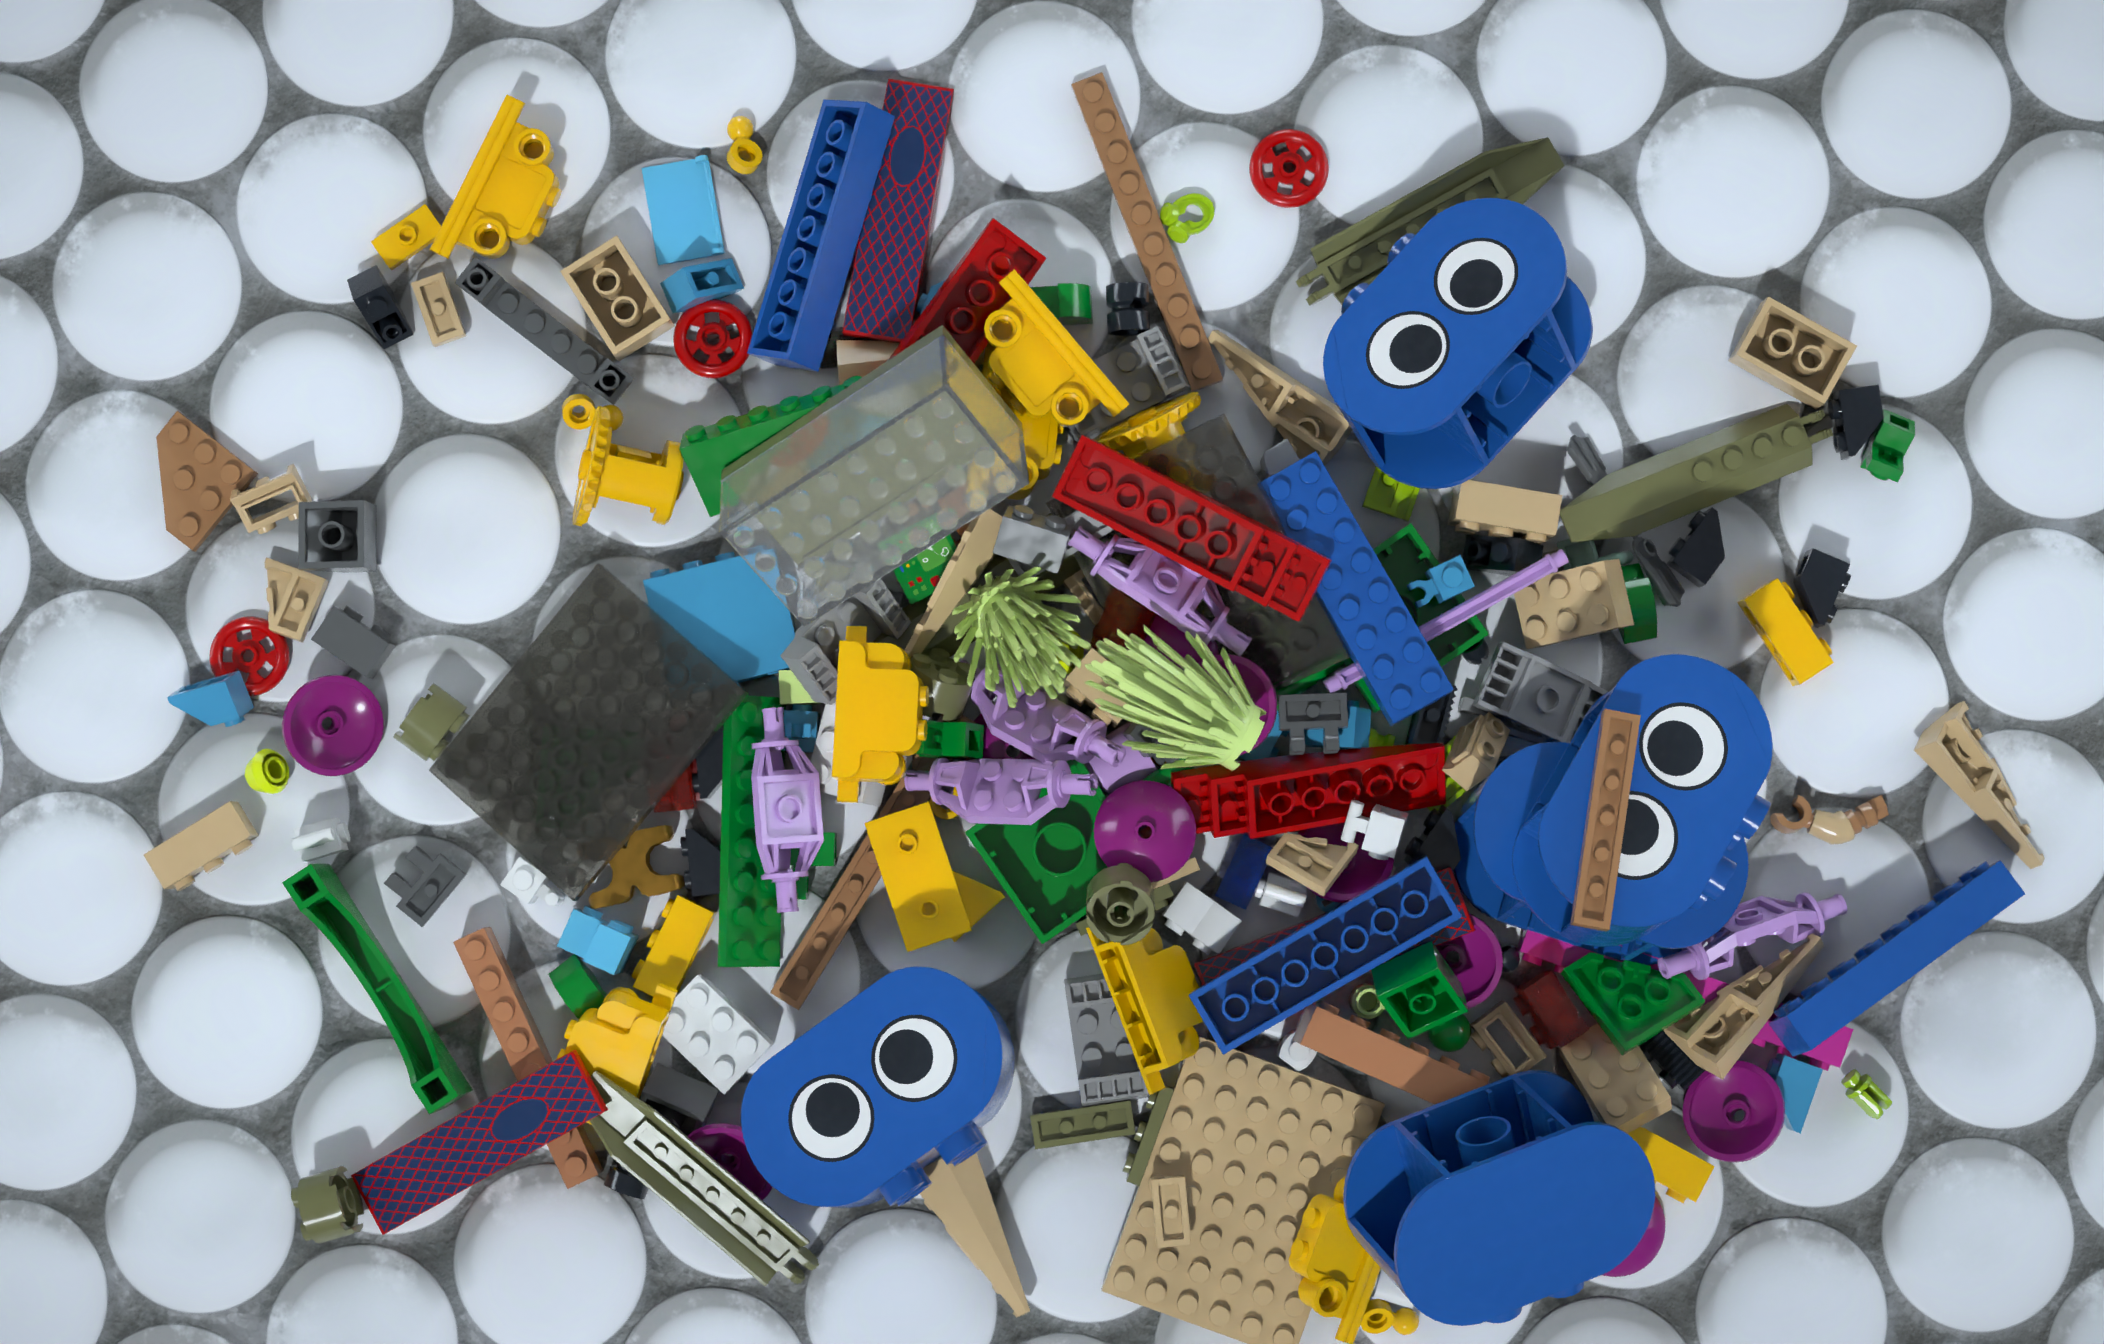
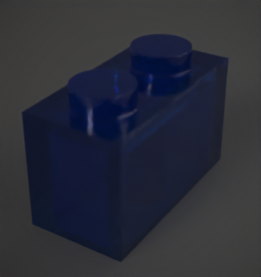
M1242 834L1214 896L1246 910L1267 866V855L1273 848Z

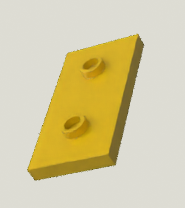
M928 801L864 823L907 952L972 931L930 802Z

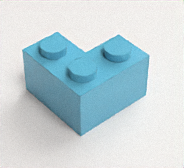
M586 905L583 910L579 908L573 909L557 947L584 958V962L613 975L623 973L639 938V935L632 933L634 927L618 919H615V921L611 920L610 922L601 919L603 916L602 912Z

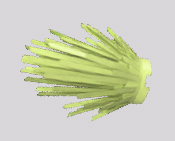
M1033 567L1016 578L1010 576L1014 569L1006 570L1002 576H995L996 579H993L992 572L985 574L986 584L983 586L979 585L977 588L973 587L968 592V594H972L970 601L954 608L952 615L968 609V615L954 629V633L957 634L956 641L961 639L967 632L954 655L955 663L959 661L960 657L963 658L974 636L977 638L967 684L969 687H972L981 650L984 646L986 653L985 687L994 692L996 691V683L999 684L1000 677L996 661L997 653L1003 674L1008 705L1011 708H1015L1018 702L1012 680L1016 689L1020 692L1022 684L1026 695L1029 696L1034 695L1040 686L1044 687L1050 699L1058 697L1056 690L1058 693L1065 691L1063 678L1066 677L1067 672L1061 666L1056 656L1066 665L1071 666L1073 663L1078 668L1081 667V660L1061 642L1072 649H1077L1079 645L1088 651L1091 650V644L1068 631L1073 630V628L1064 622H1069L1070 620L1080 622L1078 615L1042 604L1041 600L1081 603V601L1076 596L1070 594L1036 593L1035 591L1049 590L1055 587L1052 585L1054 582L1050 579L1035 582L1038 577H1031L1042 570L1040 567Z
M1145 625L1144 631L1152 637L1153 643L1176 664L1137 635L1132 633L1127 636L1119 629H1117V635L1125 640L1124 643L1128 649L1117 645L1107 638L1096 642L1098 653L1110 661L1100 663L1093 660L1091 664H1085V667L1099 675L1110 686L1104 687L1091 680L1084 683L1126 702L1121 707L1098 698L1094 702L1101 705L1099 709L1109 712L1116 717L1158 731L1145 730L1142 732V735L1156 738L1159 743L1170 744L1163 745L1126 740L1122 743L1123 746L1132 747V750H1140L1142 753L1156 754L1157 758L1186 759L1163 764L1160 769L1221 764L1233 771L1240 766V763L1235 760L1241 752L1246 751L1250 753L1265 724L1259 717L1267 712L1253 703L1236 665L1234 664L1233 666L1223 647L1220 654L1233 681L1197 633L1194 639L1186 631L1185 637L1203 659L1202 666L1210 676L1190 655H1186L1184 659Z

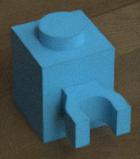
M1461 555L1426 571L1427 581L1416 580L1406 585L1409 591L1417 587L1424 590V598L1415 602L1417 609L1426 605L1433 596H1436L1438 603H1442L1475 587Z
M792 704V710H784L785 738L799 740V747L804 753H813L819 731L820 713L812 711L813 705Z

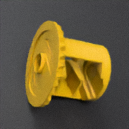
M1198 392L1184 394L1146 409L1093 438V440L1115 451L1123 450L1125 456L1202 494L1213 489L1218 482L1213 469L1206 472L1203 471L1181 424L1188 417L1187 414L1194 411L1200 405L1201 398Z
M598 406L579 465L578 484L573 509V525L582 526L587 523L592 508H596L599 496L650 507V513H653L652 521L665 525L671 518L683 483L684 471L682 469L684 458L679 449L681 443L667 440L662 454L612 444V428L609 427L610 411L606 407Z

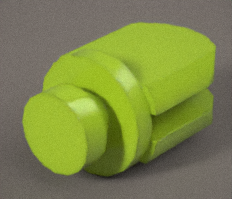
M1853 1069L1841 1081L1848 1088L1846 1096L1849 1099H1853L1867 1115L1874 1119H1879L1883 1115L1882 1109L1887 1110L1892 1105L1890 1098L1872 1081L1868 1074L1861 1076L1856 1069Z

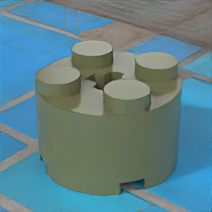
M931 648L930 653L913 654L910 658L911 671L922 680L924 686L929 687L928 707H923V716L932 718L934 712L944 714L942 720L953 721L962 717L972 689L967 684L970 664L963 662L955 663L954 659L949 658V652L941 648Z
M433 683L428 689L433 693L432 696L427 694L425 698H420L399 727L404 733L398 731L393 736V738L425 761L429 758L433 761L436 758L438 759L450 743L445 739L450 731L453 734L458 732L470 716L465 712L467 709L465 705Z
M1120 863L1117 866L1103 869L1092 878L1087 886V924L1098 939L1107 943L1112 941L1121 942V945H1130L1144 938L1150 932L1155 917L1153 886L1145 874L1128 863Z
M344 1166L301 1178L298 1187L291 1189V1199L294 1206L299 1208L302 1218L300 1229L306 1241L314 1240L316 1243L321 1244L358 1233L362 1230L363 1223L358 1224V1216L364 1214L361 1194L353 1179H347L343 1172L348 1171Z

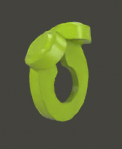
M1196 193L1187 194L1177 199L1174 203H1165L1161 208L1160 220L1163 225L1168 226V236L1173 241L1182 244L1187 242L1190 235L1199 234L1210 225L1214 217V206L1209 198ZM1189 205L1198 206L1203 213V217L1199 222L1188 220L1183 223L1178 221V217L1185 213Z

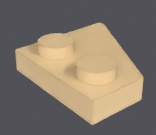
M266 557L264 563L268 578L266 593L270 609L268 613L269 630L303 643L329 581Z
M1284 833L1267 855L1266 864L1324 897L1355 856L1359 845L1356 843H1348L1347 847L1327 844V839L1305 838L1297 834Z

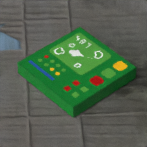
M939 514L880 545L911 605L933 594L957 548Z

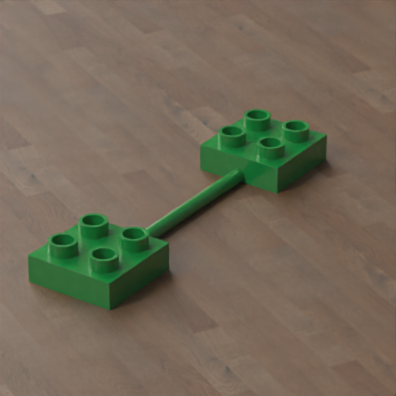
M1412 523L1373 549L1418 627L1466 601L1462 594L1442 603H1438L1436 596H1433L1426 605L1417 609L1415 602L1424 598V590L1417 587L1409 591L1406 585L1416 580L1427 581L1425 572L1440 565V563ZM1315 595L1305 615L1330 650L1274 688L1276 697L1278 695L1302 694L1338 668L1342 667L1344 669L1354 663ZM1475 615L1431 639L1427 644L1442 667L1489 633ZM1363 678L1354 682L1353 684L1372 711L1376 713L1381 710ZM1075 759L1067 761L1071 774H1090L1084 764L1079 763ZM1197 766L1169 769L1158 768L1141 781H1155L1170 786L1171 772L1194 769ZM1099 786L1098 789L1091 788V790H1096L1094 796L1071 794L1065 807L1052 809L1032 825L977 823L965 832L1041 944H1044L1086 915L1087 886L1097 873L1108 868L1101 859L1094 840L1095 818L1100 806L1106 799ZM1047 788L1041 789L1039 798L1048 795Z

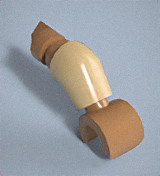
M1798 795L1792 802V806L1798 810L1799 817L1797 822H1790L1784 817L1783 813H1773L1770 816V821L1773 827L1781 833H1796L1805 827L1807 828V833L1829 844H1843L1853 840L1855 834L1862 831V827L1868 829L1877 825L1878 820L1888 816L1889 813L1882 795L1856 806L1855 812L1848 810L1844 813L1842 811L1831 813L1816 809L1812 813L1808 801Z

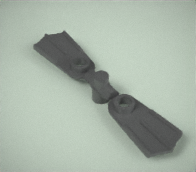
M1576 435L1570 437L1566 451L1589 484L1593 486L1607 475L1606 467L1589 437L1582 438ZM1641 534L1633 536L1632 548L1634 554L1664 606H1680L1685 590L1667 564L1657 555L1654 543L1650 539L1639 537Z

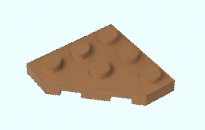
M176 411L156 436L166 530L196 552L233 506L230 501L232 490L239 488L241 493L244 492L258 473L181 412Z

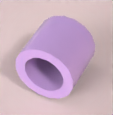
M1130 722L1115 729L1105 737L1126 749V755L1121 764L1118 763L1117 767H1113L1096 756L1085 763L1090 773L1097 776L1098 786L1104 794L1110 795L1114 790L1125 784L1141 781L1157 770L1150 757H1143L1138 750H1132V747L1122 745V743L1128 740L1123 733L1129 727Z

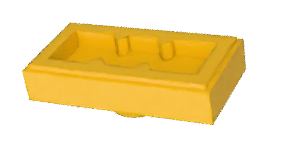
M424 204L372 240L371 243L392 271L434 242L441 225L429 207Z

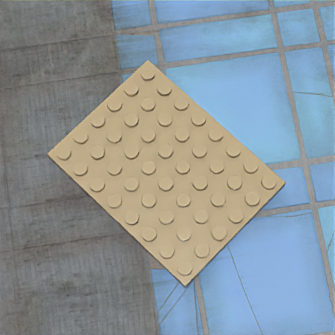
M1198 1036L1199 1049L1196 1054L1184 1059L1173 1088L1171 1100L1142 1181L1134 1196L1101 1291L1247 1344H1299L1311 1307L1304 1304L1298 1295L1299 1284L1304 1276L1293 1271L1289 1266L1292 1244L1296 1240L1303 1214L1310 1200L1318 1194L1333 1197L1334 1188L1338 1181L1346 1176L1350 1162L1357 1149L1376 1130L1385 1104L1237 1049H1232L1223 1055L1215 1041ZM1184 1175L1191 1245L1157 1248L1150 1178Z

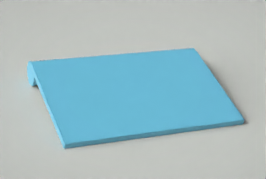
M700 155L691 160L642 168L658 266L724 254L708 155Z

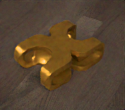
M661 825L634 831L629 836L627 847L620 839L614 837L580 844L577 847V851L581 859L602 858L610 864L613 870V877L609 886L589 895L590 908H603L629 902L634 897L636 887L643 895L657 896L683 889L685 881L682 875H660L653 870L650 864V854L654 847L668 842L674 837L673 826Z

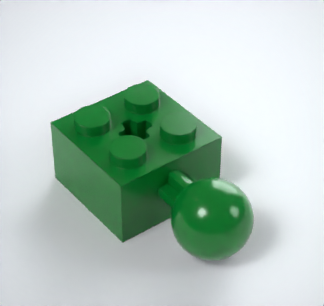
M1432 941L1371 969L1377 998L1407 1039L1427 1031L1429 1040L1434 1047L1444 1052H1456L1468 1043L1471 1036V1026L1464 1013L1468 1012L1462 984Z

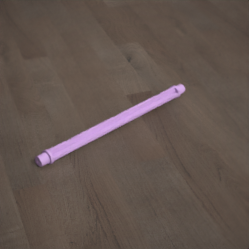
M1562 549L1551 555L1546 554L1539 561L1418 628L1426 642L1550 573H1556L1559 567L1569 562ZM1353 663L1340 671L1336 670L1334 672L1335 675L1323 682L1329 693H1334L1341 688L1343 690L1348 688V685L1361 679L1362 676Z

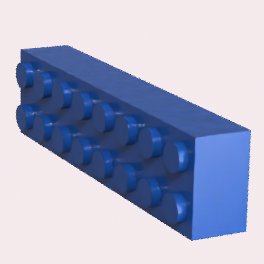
M823 99L747 354L776 366L819 371L830 331L834 325L839 301L843 295L848 271L853 262L857 241L863 228L866 211L872 198V191L878 171L882 165L887 141L891 135L894 115L868 102Z
M1313 452L1256 484L1255 492L1279 533L1332 559L1315 596L1390 727L1450 694L1454 690L1317 452Z
M1425 856L1193 990L1189 997L1224 1055L1460 919L1462 914L1429 858Z
M2001 860L1991 865L1985 861L1977 867H1972L1958 877L1959 881L1951 886H1946L1933 895L1932 898L1934 900L1929 901L1925 905L1922 904L1906 915L1908 920L1905 919L1898 924L1896 923L1882 932L1880 936L1883 940L1879 938L1857 950L1853 954L1856 960L1851 958L1827 972L1830 979L1825 977L1802 990L1800 993L1804 998L1801 999L1799 996L1774 1011L1777 1017L1768 1024L1792 1057L1814 1049L2025 895V892Z

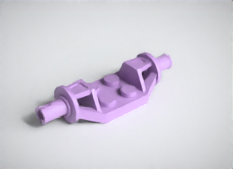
M1079 526L1069 541V546L1074 547L1094 560L1092 563L1094 567L1090 575L1094 577L1098 573L1116 589L1129 595L1175 625L1179 630L1183 632L1188 631L1194 638L1197 633L1206 645L1210 641L1217 640L1241 657L1252 640L1251 637L1246 636L1226 623L1228 619L1225 617L1230 608L1225 607L1214 581L1132 538H1120L1115 534L1110 542L1106 541L1104 543ZM1114 552L1135 555L1136 557L1128 566L1111 556ZM1202 599L1215 616L1212 622L1196 610Z
M961 660V661H960V662H963V663H968V664H970V663H969L968 661H966V660ZM997 664L1000 679L999 684L996 683V691L994 692L985 687V668L983 670L976 669L971 700L972 703L979 707L992 735L1041 762L1075 759L1079 763L1084 764L1096 756L1113 767H1117L1118 763H1122L1126 755V749L1105 738L1106 724L1100 719L1092 720L1087 715L1062 701L1050 699L1048 694L1040 689H1037V692L1032 696L1026 695L1022 684L1020 692L1016 689L1013 680L1012 684L1018 702L1015 708H1011L1007 701L1001 666ZM996 695H997V696H998V697H997V701H996V704L994 705L991 701H992V700L996 697ZM1074 736L1078 737L1075 745L1066 744Z
M784 707L762 709L765 739H762L759 743L751 744L752 749H756L751 780L756 846L765 873L761 875V880L772 879V882L776 883L777 913L799 911L796 881L799 880V877L809 876L808 870L824 841L819 772L799 747V740L785 738ZM783 748H786L794 767L792 770H785L781 753ZM800 848L795 871L793 872L790 869L791 849Z
M937 758L933 761L930 771L910 769L906 771V774L912 777L905 776L904 778L906 790L930 791L933 802L945 805L969 823L1032 825L1052 809L1065 807L1071 794L1094 796L1096 790H1091V788L1098 789V779L1095 774H1071L1070 767L1065 760L1041 762L1037 759L982 758L950 762L947 758ZM954 787L957 789L958 796L953 795ZM1047 788L1048 795L1039 798L1041 789Z
M1803 892L1796 896L1795 902L1759 896L1740 903L1729 921L1713 936L1699 944L1682 948L1680 952L1659 958L1658 967L1660 973L1664 978L1669 979L1672 976L1690 970L1695 978L1704 980L1712 972L1733 966L1734 948L1736 946L1751 945L1756 942L1757 938L1762 936L1778 935L1779 938L1791 944L1806 939L1812 933L1821 937L1825 930L1824 921L1847 913L1846 902L1842 895L1839 894L1816 902L1813 896Z

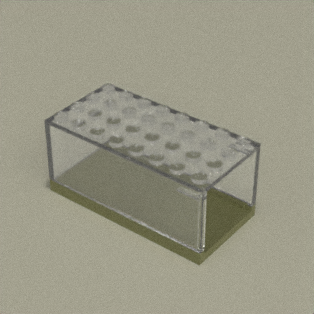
M941 325L722 469L719 532L805 627L1028 485L1029 478L1022 422L944 326Z

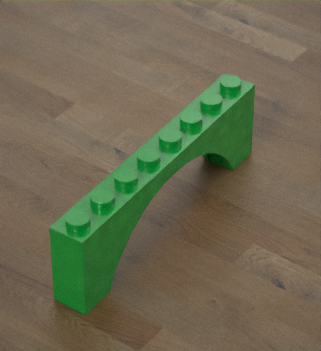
M853 376L845 380L843 384L831 388L830 386H821L813 390L811 394L799 398L798 396H789L779 404L770 407L758 406L751 409L748 414L738 417L729 415L718 420L716 424L706 427L697 425L688 429L682 436L679 449L709 516L713 517L742 507L743 501L730 486L727 487L722 482V469L862 377Z
M310 864L283 881L284 887L300 912L309 918L332 943L375 1004L402 1055L409 1074L411 1087L429 1115L445 1109L473 1091L330 864Z

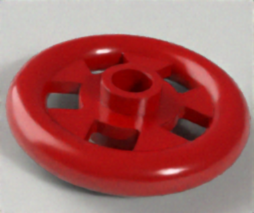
M1284 129L1267 135L1257 144L1251 155L1249 173L1255 190L1263 199L1275 206L1294 208L1311 202L1321 193L1327 182L1329 164L1323 147L1315 138L1303 131ZM1285 143L1289 151L1275 156L1272 148L1278 144ZM1302 146L1313 156L1307 162H1304L1303 158L1296 153ZM1287 162L1293 163L1295 171L1287 173L1284 171L1283 165ZM1272 163L1274 177L1264 178L1263 164ZM1305 171L1315 175L1309 186L1300 183ZM1278 183L1292 185V194L1278 193Z
M712 299L683 312L674 329V349L680 362L692 373L705 378H721L734 373L746 362L750 355L747 352L753 332L748 318L737 306L724 300ZM705 313H719L720 322L705 323ZM735 323L740 336L730 339L726 326ZM690 325L700 328L696 341L687 339ZM711 334H717L720 337L719 342L715 345L708 343V337ZM730 347L735 354L731 359L723 363L718 355ZM698 349L710 355L705 364L693 357Z
M246 616L230 621L218 631L210 647L209 659L215 677L236 672V669L249 673L245 686L249 696H257L272 690L280 683L289 666L290 652L285 636L270 631L268 620L260 617ZM243 630H251L252 640L247 639L239 642L237 633ZM266 637H269L275 646V649L269 653H266L264 646L260 643ZM225 647L234 648L232 653L233 662H223ZM247 650H251L254 653V658L251 662H246L243 658ZM267 661L274 668L266 678H263L258 671Z

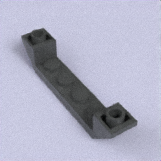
M477 257L472 259L454 282L491 313L611 404L615 405L634 380L627 372L584 342L506 282L498 273Z

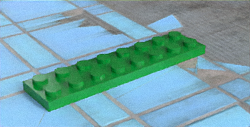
M724 695L718 967H780L781 913H777L776 883L772 882V879L761 880V875L765 873L756 846L751 780L756 750L752 749L751 744L759 743L762 739H765L762 709L784 707V710H786V705L780 704V697ZM781 750L783 763L785 765V751Z

